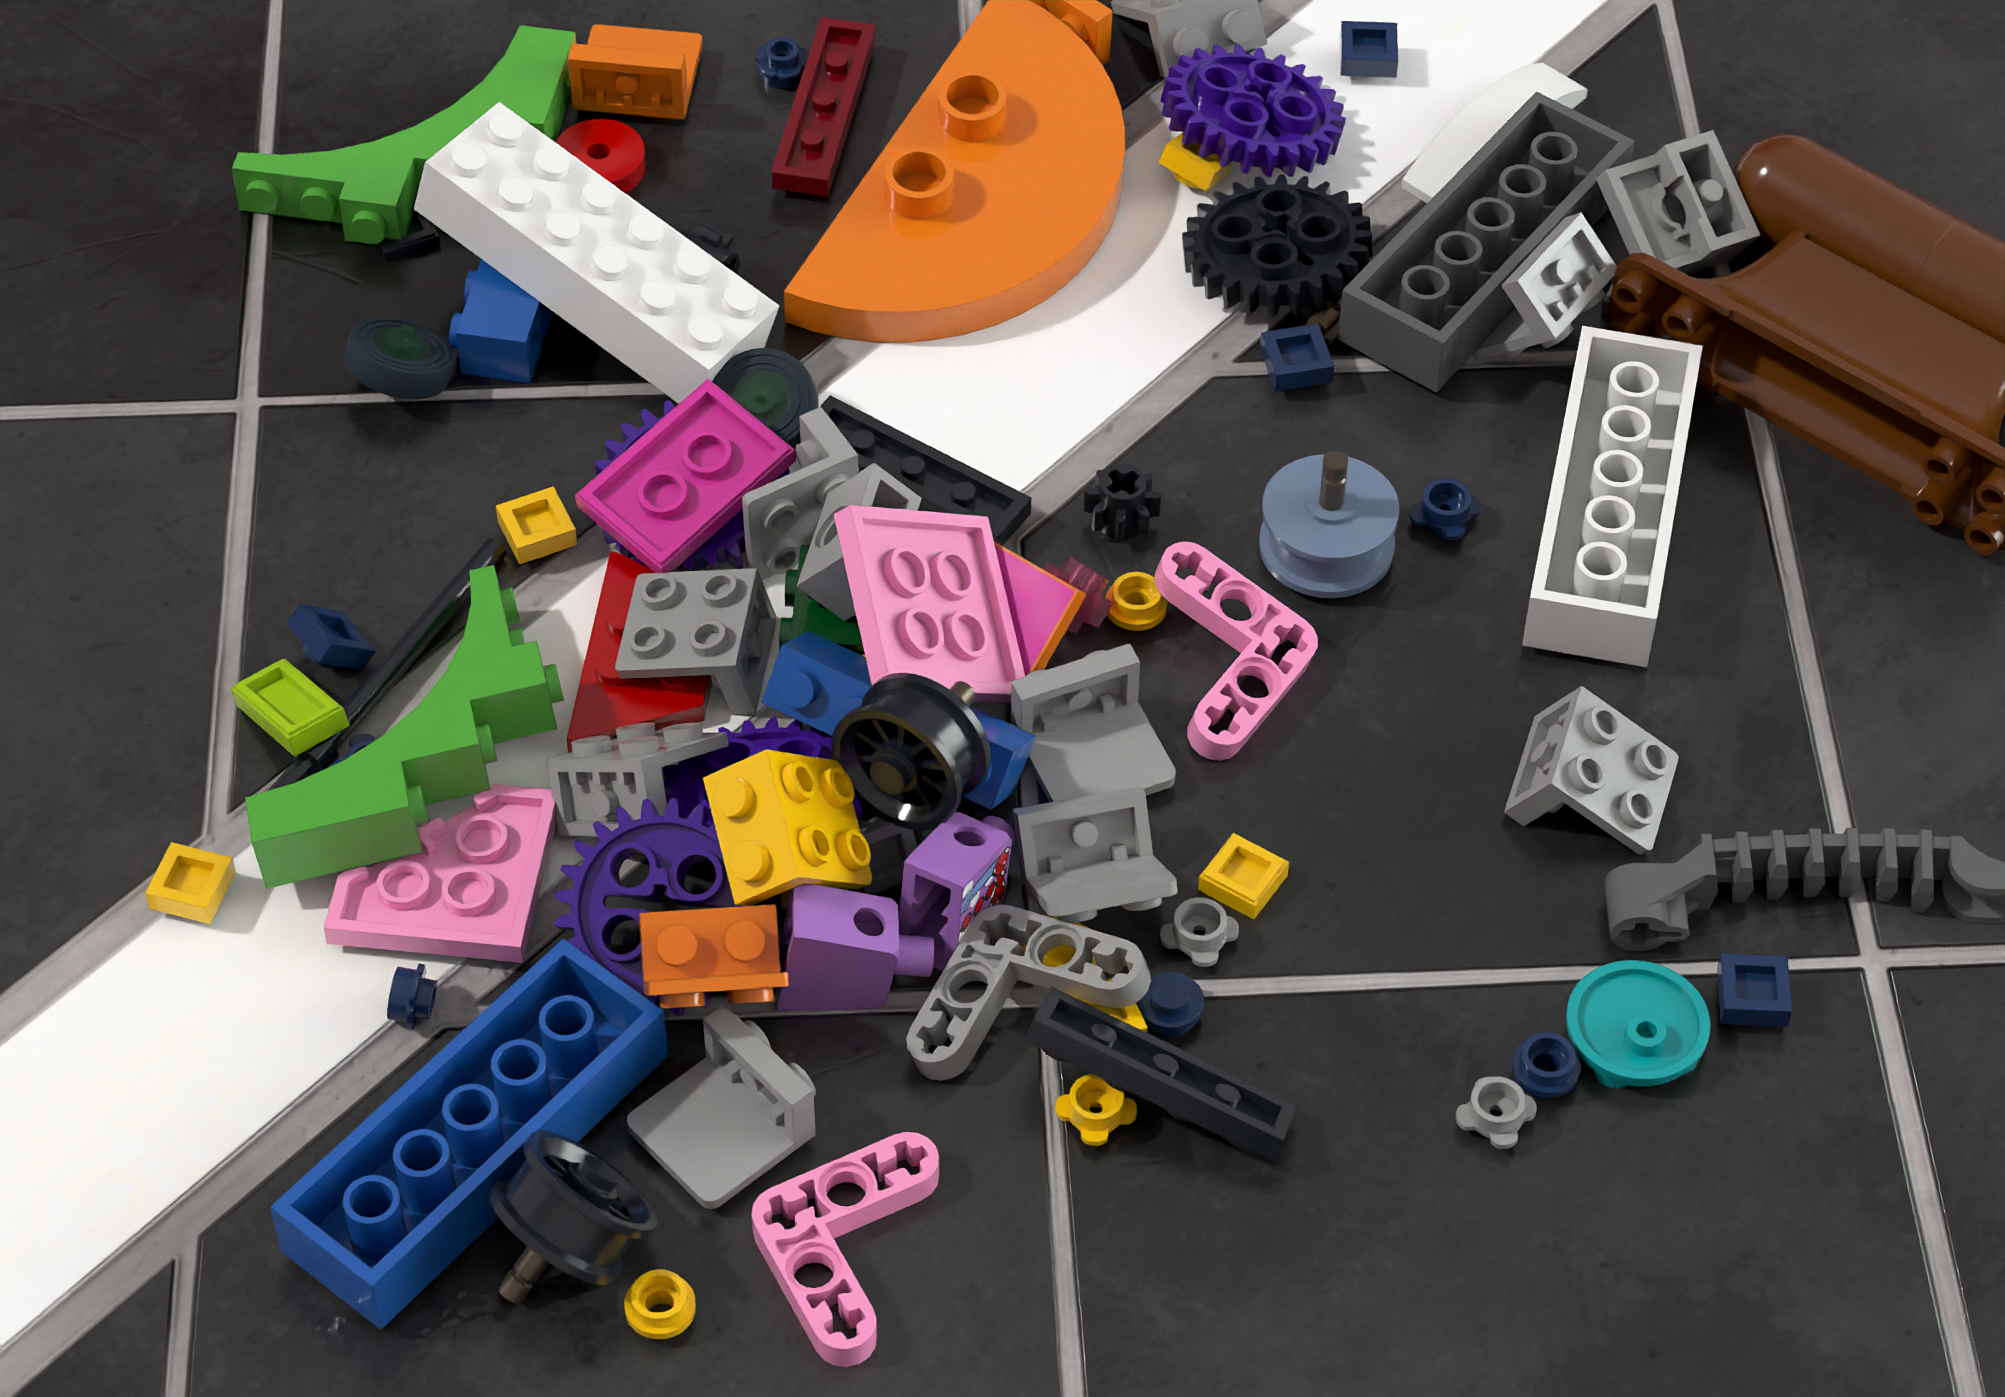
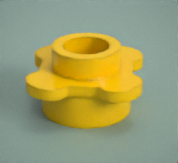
M1087 1074L1074 1082L1069 1094L1058 1097L1055 1103V1113L1060 1120L1070 1121L1081 1132V1140L1085 1144L1100 1146L1107 1142L1108 1134L1119 1125H1127L1134 1122L1137 1116V1105L1131 1098H1124V1092L1114 1089L1103 1078L1095 1074ZM1098 1107L1102 1108V1111L1100 1113H1093L1090 1111V1108Z

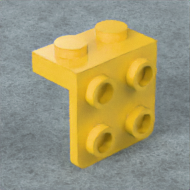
M766 749L703 778L735 905L752 906L803 883L849 889H860L871 884L872 874L869 866L871 853L865 837L860 832L852 802L854 799L853 784L841 764L836 760Z

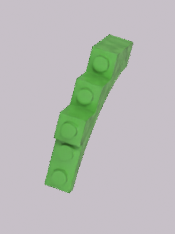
M520 25L506 54L480 84L455 104L414 127L379 140L323 152L286 155L238 152L232 166L239 210L343 223L345 241L378 245L384 238L401 240L402 236L407 235L413 217L412 206L417 198L425 162L497 103H502L552 141L556 142L572 96L568 58L572 44H576L575 32Z
M494 565L469 571L471 606L463 639L446 672L415 709L385 735L344 761L296 783L245 798L251 843L266 889L422 853L417 826L429 823L426 805L491 790L486 764L498 761L494 744L558 729L552 704L564 701L556 663L543 666L537 641L525 643L521 628L509 630V626L521 624L513 588L500 590Z

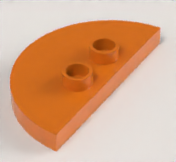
M988 0L784 290L785 322L813 332L860 341L907 343L939 340L969 334L1019 316L1044 302L1067 285L1087 265L1100 248L1110 230L1119 206L1124 174L1125 126L1121 105L1113 83L1103 65L1087 44L1065 23L1030 0Z

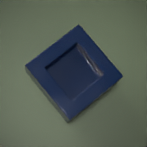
M1341 21L1340 76L1396 78L1398 68L1397 22Z
M1319 323L1261 332L1260 351L1275 392L1333 382L1334 364Z
M299 604L287 622L289 627L302 641V651L311 661L324 668L332 669L334 666L363 671L376 652L342 611Z
M1721 953L1717 966L1721 1024L1788 1027L1792 1014L1788 956Z

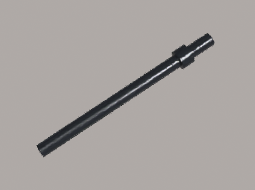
M489 538L484 542L346 700L342 707L350 726L295 757L292 755L294 761L269 790L296 783L331 767L338 760V749L471 597L469 571L492 565L496 568L507 555V551L502 543L493 538Z

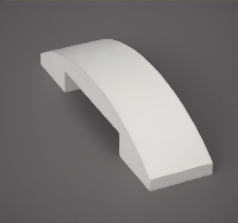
M1535 63L1514 70L1479 93L1441 129L1402 179L1401 188L1428 203L1536 91L1573 109L1587 97L1588 89L1544 63Z

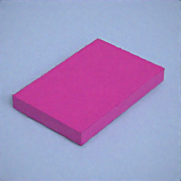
M707 379L575 495V500L579 509L655 573L673 572L743 509L742 497L746 493L773 482L795 463V450L717 385Z

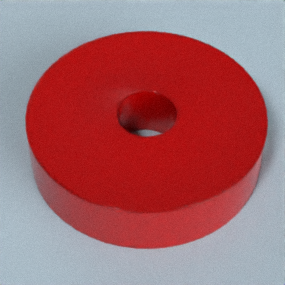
M609 119L583 121L566 129L555 142L625 194L634 189L641 182L645 174L646 160L643 140L633 128L624 123Z

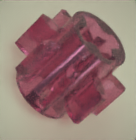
M1072 556L1068 557L1062 568L1047 562L1043 570L1087 594L1067 630L1077 634L1084 621L1099 628L1114 603L1102 594L1109 579Z

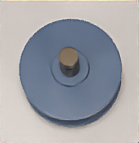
M1330 451L1323 455L1308 456L1287 464L1270 479L1263 495L1262 516L1264 521L1260 529L1259 550L1266 568L1279 582L1288 588L1313 597H1348L1371 588L1387 574L1394 558V533L1398 525L1400 509L1394 487L1377 469L1365 462L1347 457L1346 454L1340 451Z

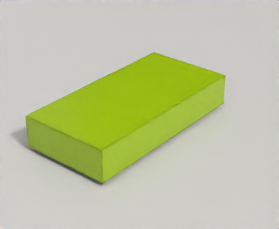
M286 659L275 662L230 688L236 706L294 757L350 726L344 708Z

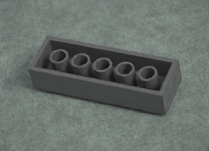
M1536 91L1343 289L1338 340L1437 393L1516 308L1501 286L1565 217L1582 213L1592 227L1609 209L1596 178L1607 169L1631 162L1635 140Z

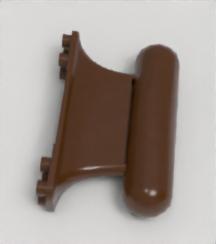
M1778 133L1758 141L1743 151L1732 170L1760 233V236L1753 243L1766 249L1767 253L1739 271L1710 279L1690 277L1646 253H1632L1618 264L1615 270L1608 309L1609 325L1605 330L1703 346L1697 385L1712 393L1717 392L1898 492L1899 497L1911 503V508L1918 519L1928 525H1939L1944 521L1964 532L1966 542L1976 552L1983 555H1991L1997 549L2005 550V447L1999 445V431L2005 414V240L1808 137Z

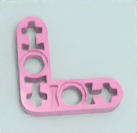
M1192 542L1174 543L1165 550L1155 572V585L1158 592L1171 604L1241 653L1200 701L1187 727V738L1191 747L1199 755L1207 759L1221 761L1229 759L1239 752L1306 671L1318 647V637L1314 628L1305 619L1204 547ZM1185 568H1188L1195 573V575H1190L1185 580L1179 578L1175 573L1176 571L1181 572ZM1213 584L1216 588L1210 600L1202 595L1204 592L1207 593L1210 585ZM1226 599H1236L1243 602L1249 608L1251 618L1245 621H1236L1227 617L1220 607V602ZM1286 640L1293 642L1296 648L1290 649L1281 659L1278 666L1270 660L1278 644L1281 645ZM1245 675L1255 676L1266 684L1269 695L1263 698H1252L1245 695L1240 690L1237 679ZM1227 708H1229L1235 715L1228 729L1221 731L1218 735L1212 733L1208 729L1209 726L1217 724Z
M903 1132L887 1137L771 1187L760 1194L753 1204L752 1228L755 1242L816 1352L824 1361L834 1366L849 1367L862 1363L874 1351L877 1340V1319L874 1309L834 1239L922 1201L933 1193L939 1180V1154L934 1143L919 1133ZM906 1159L912 1167L920 1165V1173L910 1175L905 1168L897 1169V1162ZM873 1171L877 1172V1179L879 1183L885 1180L884 1190H878L877 1181ZM849 1182L860 1186L866 1195L857 1204L846 1207L832 1203L827 1197V1193L835 1185ZM807 1199H815V1206L820 1218L815 1217L813 1206L808 1208ZM782 1213L788 1221L795 1219V1227L785 1230L779 1222L772 1223V1216ZM809 1263H821L829 1267L834 1274L830 1282L818 1288H808L799 1284L794 1275L799 1268ZM838 1303V1313L844 1324L849 1329L857 1327L856 1337L846 1339L845 1335L841 1332L833 1333V1317L829 1309L830 1307Z

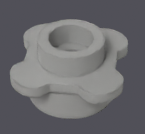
M1192 898L1178 906L1174 914L1173 923L1165 924L1161 928L1160 940L1168 949L1178 948L1192 958V962L1195 965L1208 967L1218 961V951L1226 942L1234 941L1238 937L1239 925L1233 917L1226 915L1223 907L1217 902L1208 898ZM1196 931H1201V932H1204L1205 934H1204V935H1195L1194 932H1196Z
M1483 1077L1475 1083L1469 1103L1460 1105L1457 1108L1456 1122L1465 1131L1476 1130L1483 1136L1490 1138L1491 1144L1494 1147L1507 1149L1517 1143V1131L1525 1121H1530L1535 1117L1537 1107L1533 1098L1524 1094L1521 1087L1514 1081L1504 1077ZM1490 1111H1499L1502 1115L1493 1116Z

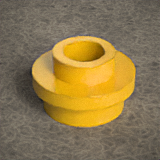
M1129 572L1123 574L1116 579L1106 593L1105 611L1107 616L1114 624L1127 630L1142 631L1157 626L1167 613L1168 601L1158 592L1155 578L1147 573Z
M662 1269L652 1270L641 1275L628 1290L624 1303L625 1315L629 1325L638 1334L650 1339H668L682 1333L691 1324L696 1311L695 1295L690 1285L676 1273ZM660 1303L668 1304L672 1307L670 1310L660 1313L649 1311L652 1306Z

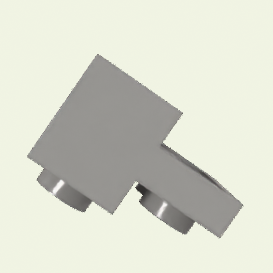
M1713 130L1664 145L1654 155L1607 169L1596 178L1629 254L1646 253L1686 275L1731 261L1760 236Z
M875 463L827 494L797 587L843 621L856 615L833 514L849 505L918 511L922 498Z

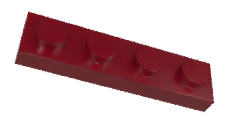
M825 17L820 18L771 171L772 189L829 196L876 43V24Z

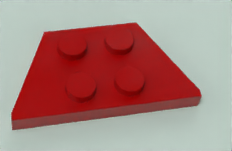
M610 552L566 738L568 753L573 752L572 741L595 736L611 737L617 735V728L626 725L654 723L656 732L659 729L676 724L699 723L705 720L712 686L711 675L628 679L619 677L615 665L636 578L640 574L655 572L618 552Z

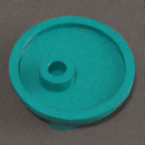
M1625 960L1596 968L1584 976L1575 986L1570 995L1566 1011L1567 1032L1576 1052L1594 1070L1597 1080L1610 1088H1621L1626 1085H1660L1691 1072L1703 1055L1710 1036L1709 1011L1698 990L1677 972L1652 962Z

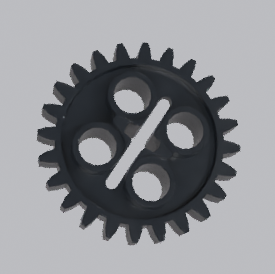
M1280 174L1275 184L1267 185L1258 176L1255 177L1254 187L1249 189L1238 182L1232 183L1233 194L1231 196L1215 191L1212 193L1213 205L1199 203L1197 205V217L1187 218V232L1182 233L1185 272L1191 273L1192 285L1194 287L1205 286V298L1208 300L1223 295V305L1226 309L1235 306L1239 302L1245 303L1246 314L1248 315L1255 312L1259 306H1267L1270 317L1277 315L1280 306H1288L1295 315H1298L1301 312V303L1309 302L1316 308L1321 309L1323 308V295L1327 294L1333 298L1340 299L1342 297L1343 285L1347 286L1369 264V257H1373L1370 217L1363 216L1362 204L1360 202L1349 204V192L1346 190L1331 195L1330 182L1327 181L1314 189L1310 188L1308 176H1303L1295 185L1287 184L1284 174Z

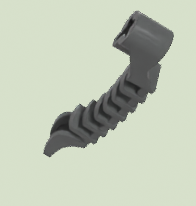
M1810 828L1806 834L1784 835L1783 830H1772L1769 836L1748 837L1747 832H1736L1733 838L1712 839V834H1701L1699 845L1676 863H1630L1619 866L1607 874L1604 884L1610 939L1615 946L1627 951H1648L1661 946L1665 942L1685 940L1690 935L1687 915L1695 910H1708L1718 893V882H1730L1733 903H1744L1754 889L1753 880H1765L1767 899L1778 900L1789 886L1788 878H1802L1804 897H1816L1825 885V877H1838L1839 897H1851L1861 885V877H1875L1876 901L1888 903L1897 892L1898 878H1911L1912 913L1923 914L1934 901V880H1940L1942 903L1956 918L1975 924L2005 923V862L1991 858L1978 851L1962 836L1934 837L1932 836V830L1921 829L1917 835L1895 834V829L1884 828L1880 834H1858V828H1846L1843 834H1821V829Z

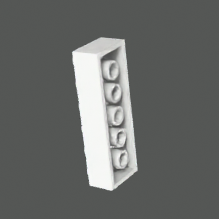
M497 103L425 162L414 210L678 404L707 379L713 382L717 373L732 357L750 349L765 348L779 308L777 303L502 103Z
M1582 326L1531 589L1523 646L1647 667L1657 621L1703 346Z

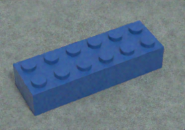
M562 939L270 1207L280 1251L381 1330L499 1218L489 1199L490 1189L498 1179L515 1175L526 1160L524 1143L533 1132L549 1131L578 1143L668 1057L664 1011L569 942Z

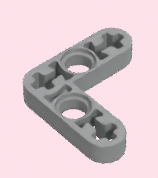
M1010 905L988 907L980 912L969 925L911 1025L906 1038L907 1049L923 1076L931 1080L942 1081L959 1075L971 1063L1017 980L1050 989L1052 986L1070 996L1106 1007L1123 1008L1131 1006L1142 999L1151 983L1150 971L1142 952L1136 944L1128 940ZM1008 932H1012L1015 941L1004 937ZM992 938L999 939L995 946H992L990 943ZM1069 945L1076 948L1073 958L1063 966L1048 967L1042 964L1047 952L1056 946ZM1021 947H1025V948H1026L1025 954H1024V952H1023V950H1022ZM1093 957H1094V959H1095L1097 965L1092 964V962H1093ZM1124 966H1127L1130 971L1128 974L1119 972ZM1104 972L1116 975L1111 981H1107ZM983 981L988 984L986 992L974 1002L960 1003L954 1000L959 988L968 982ZM946 1016L952 1019L950 1024L948 1023ZM949 1036L952 1044L949 1047L942 1046ZM931 1044L938 1046L933 1054H930L928 1050Z

